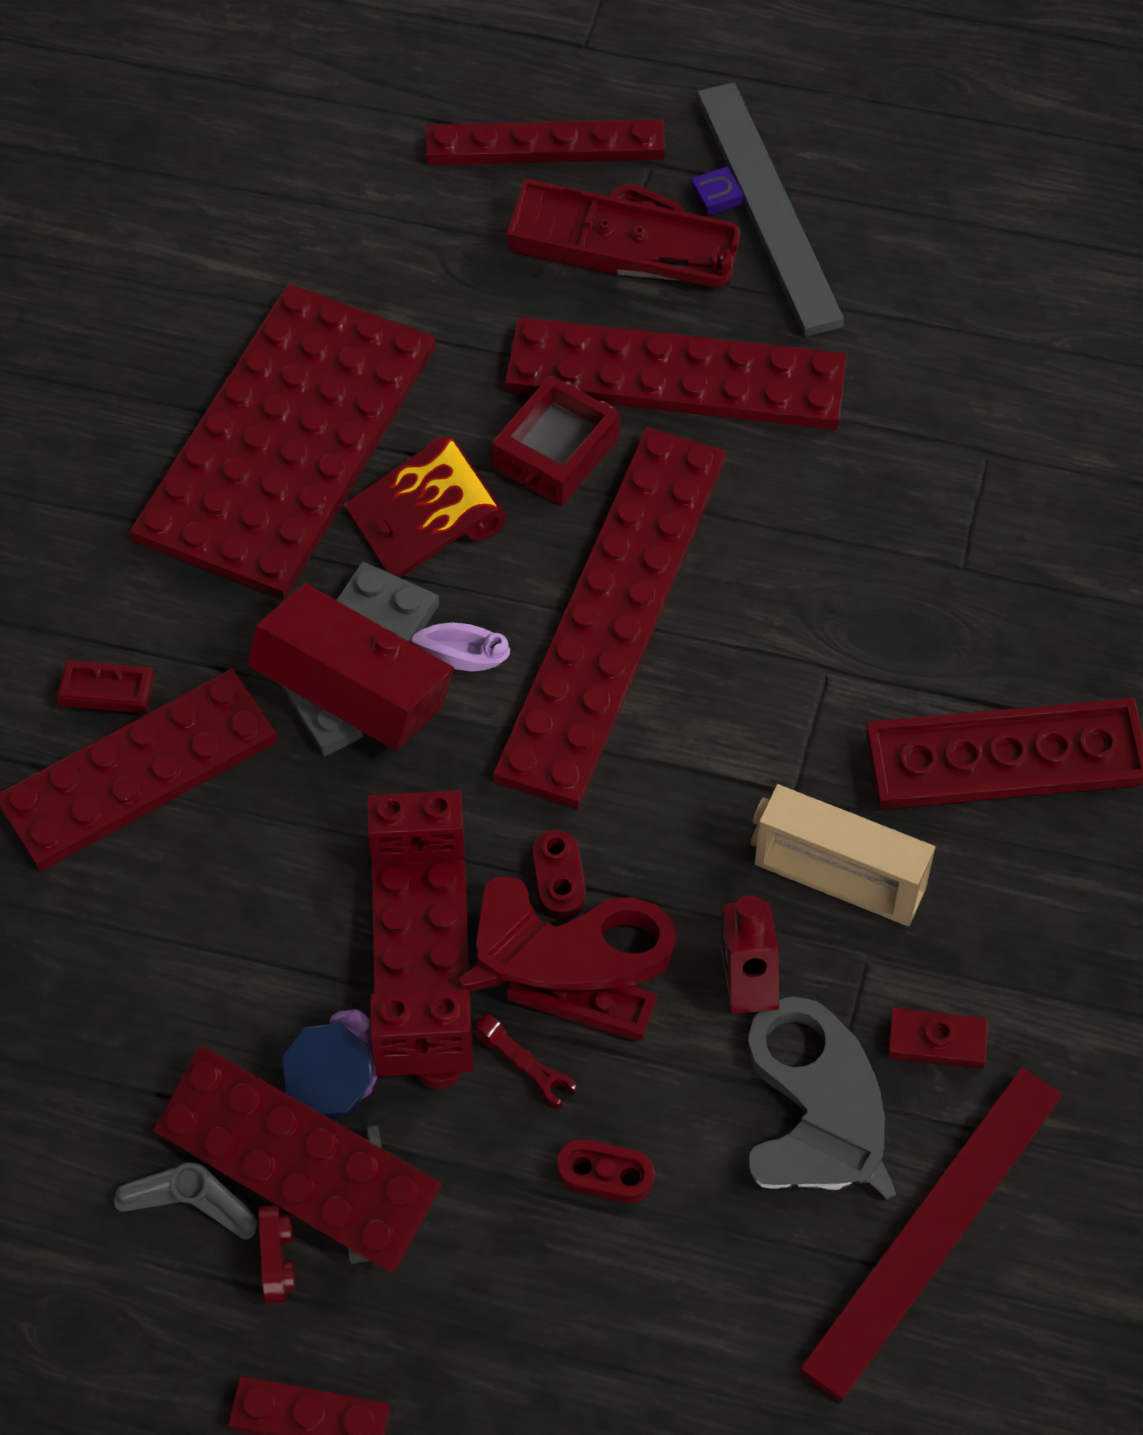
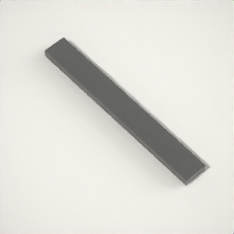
M735 82L698 91V104L727 167L744 194V205L804 337L842 328L844 325L843 314Z

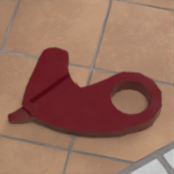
M505 876L495 877L486 883L476 941L477 965L461 976L459 981L463 989H468V991L487 988L507 981L539 988L562 990H598L626 987L654 979L667 970L675 952L677 935L673 920L656 904L635 897L609 899L584 915L558 927L552 926L549 921L544 924L534 913L533 907L529 902L528 890L523 881ZM620 925L635 926L651 935L656 946L647 952L639 954L623 953L611 947L605 941L603 933L612 927Z

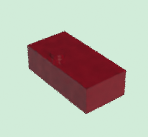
M307 583L303 584L256 624L247 663L253 669L395 751H398L443 707L454 670L453 666Z

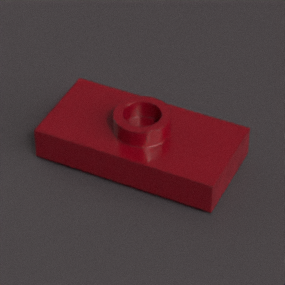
M66 660L57 696L59 706L147 714L155 679L154 669L152 667Z
M892 1008L888 1058L984 1069L988 1018Z

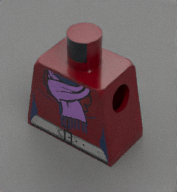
M744 896L736 903L726 904L722 907L721 954L731 1013L779 1010L778 944L770 903L762 901L756 896ZM753 958H757L756 971H759V974L756 975L747 974L743 970L745 962Z

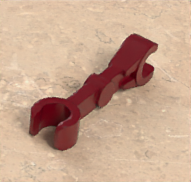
M485 1014L476 1023V1037L485 1046L491 1049L495 1047L515 1065L518 1071L524 1072L531 1078L549 1107L555 1110L563 1107V1102L551 1093L554 1087L562 1086L571 1095L575 1094L576 1086L571 1077L540 1064L530 1051L523 1049L507 1035L505 1028L495 1017Z

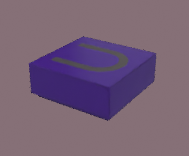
M728 167L691 178V189L707 216L744 204V194Z

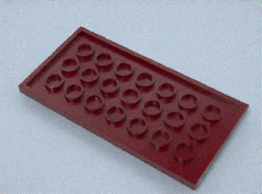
M288 283L131 528V540L285 600L434 352L436 337Z

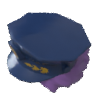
M357 1009L335 1013L332 1015L329 1025L303 1028L281 1057L285 1093L329 1118H339L349 1114L358 1105L360 1100L372 1093V1087L375 1085L378 1077L376 1076L371 1041V1021Z

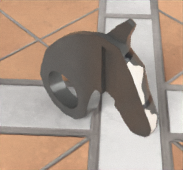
M791 996L779 1000V1010L760 1011L753 1018L747 1045V1052L754 1072L774 1089L796 1103L806 1115L801 1118V1122L790 1134L778 1140L766 1141L753 1147L749 1155V1173L752 1179L761 1187L771 1189L812 1188L838 1190L858 1184L870 1183L886 1200L894 1197L896 1193L891 1178L882 1162L885 1116L881 1093L873 1069L857 1038L831 1011L818 1001ZM784 1023H802L818 1032L823 1040L824 1051L815 1062L807 1066H787L772 1057L766 1044L768 1035L776 1027Z

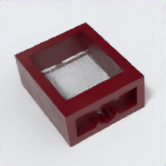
M550 374L492 442L493 468L563 507L620 439V412L616 411L609 403L598 401L581 392L573 383L563 382Z

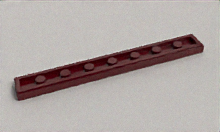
M1024 1068L1019 1070L800 1369L802 1376L842 1404L1059 1104L1062 1093Z

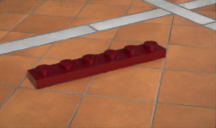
M663 119L426 125L427 165L665 160Z

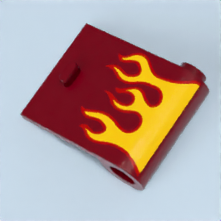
M438 437L431 440L423 450L344 504L386 571L399 578L412 571L465 533L474 541L485 540L493 536L504 526L507 519L505 512L456 439L452 437Z

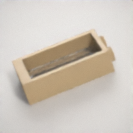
M777 784L770 800L762 798L753 819V823L757 827L751 840V845L757 847L756 866L908 927L910 926L927 887L935 851L934 845Z

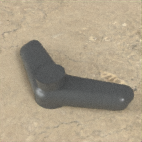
M186 1163L123 1184L116 1190L114 1205L121 1212L185 1202L195 1205L243 1239L253 1237L256 1232L257 1217L206 1168L197 1163Z

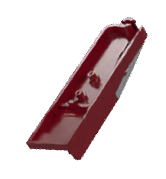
M524 179L506 234L509 249L515 253L617 275L683 280L711 287H722L727 283H731L734 273V261L740 244L739 227L729 221L530 179ZM658 260L688 262V267L659 263Z

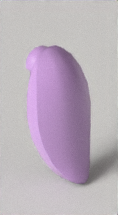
M454 622L436 624L421 629L412 637V644L457 670L470 672L487 670L500 665L510 654L508 640L504 635L493 633L471 624Z

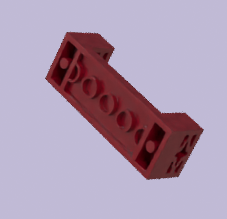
M461 790L368 795V835L373 877L374 994H370L371 1041L376 1076L473 1071L470 991L463 989L459 981L461 976L470 971L465 837Z

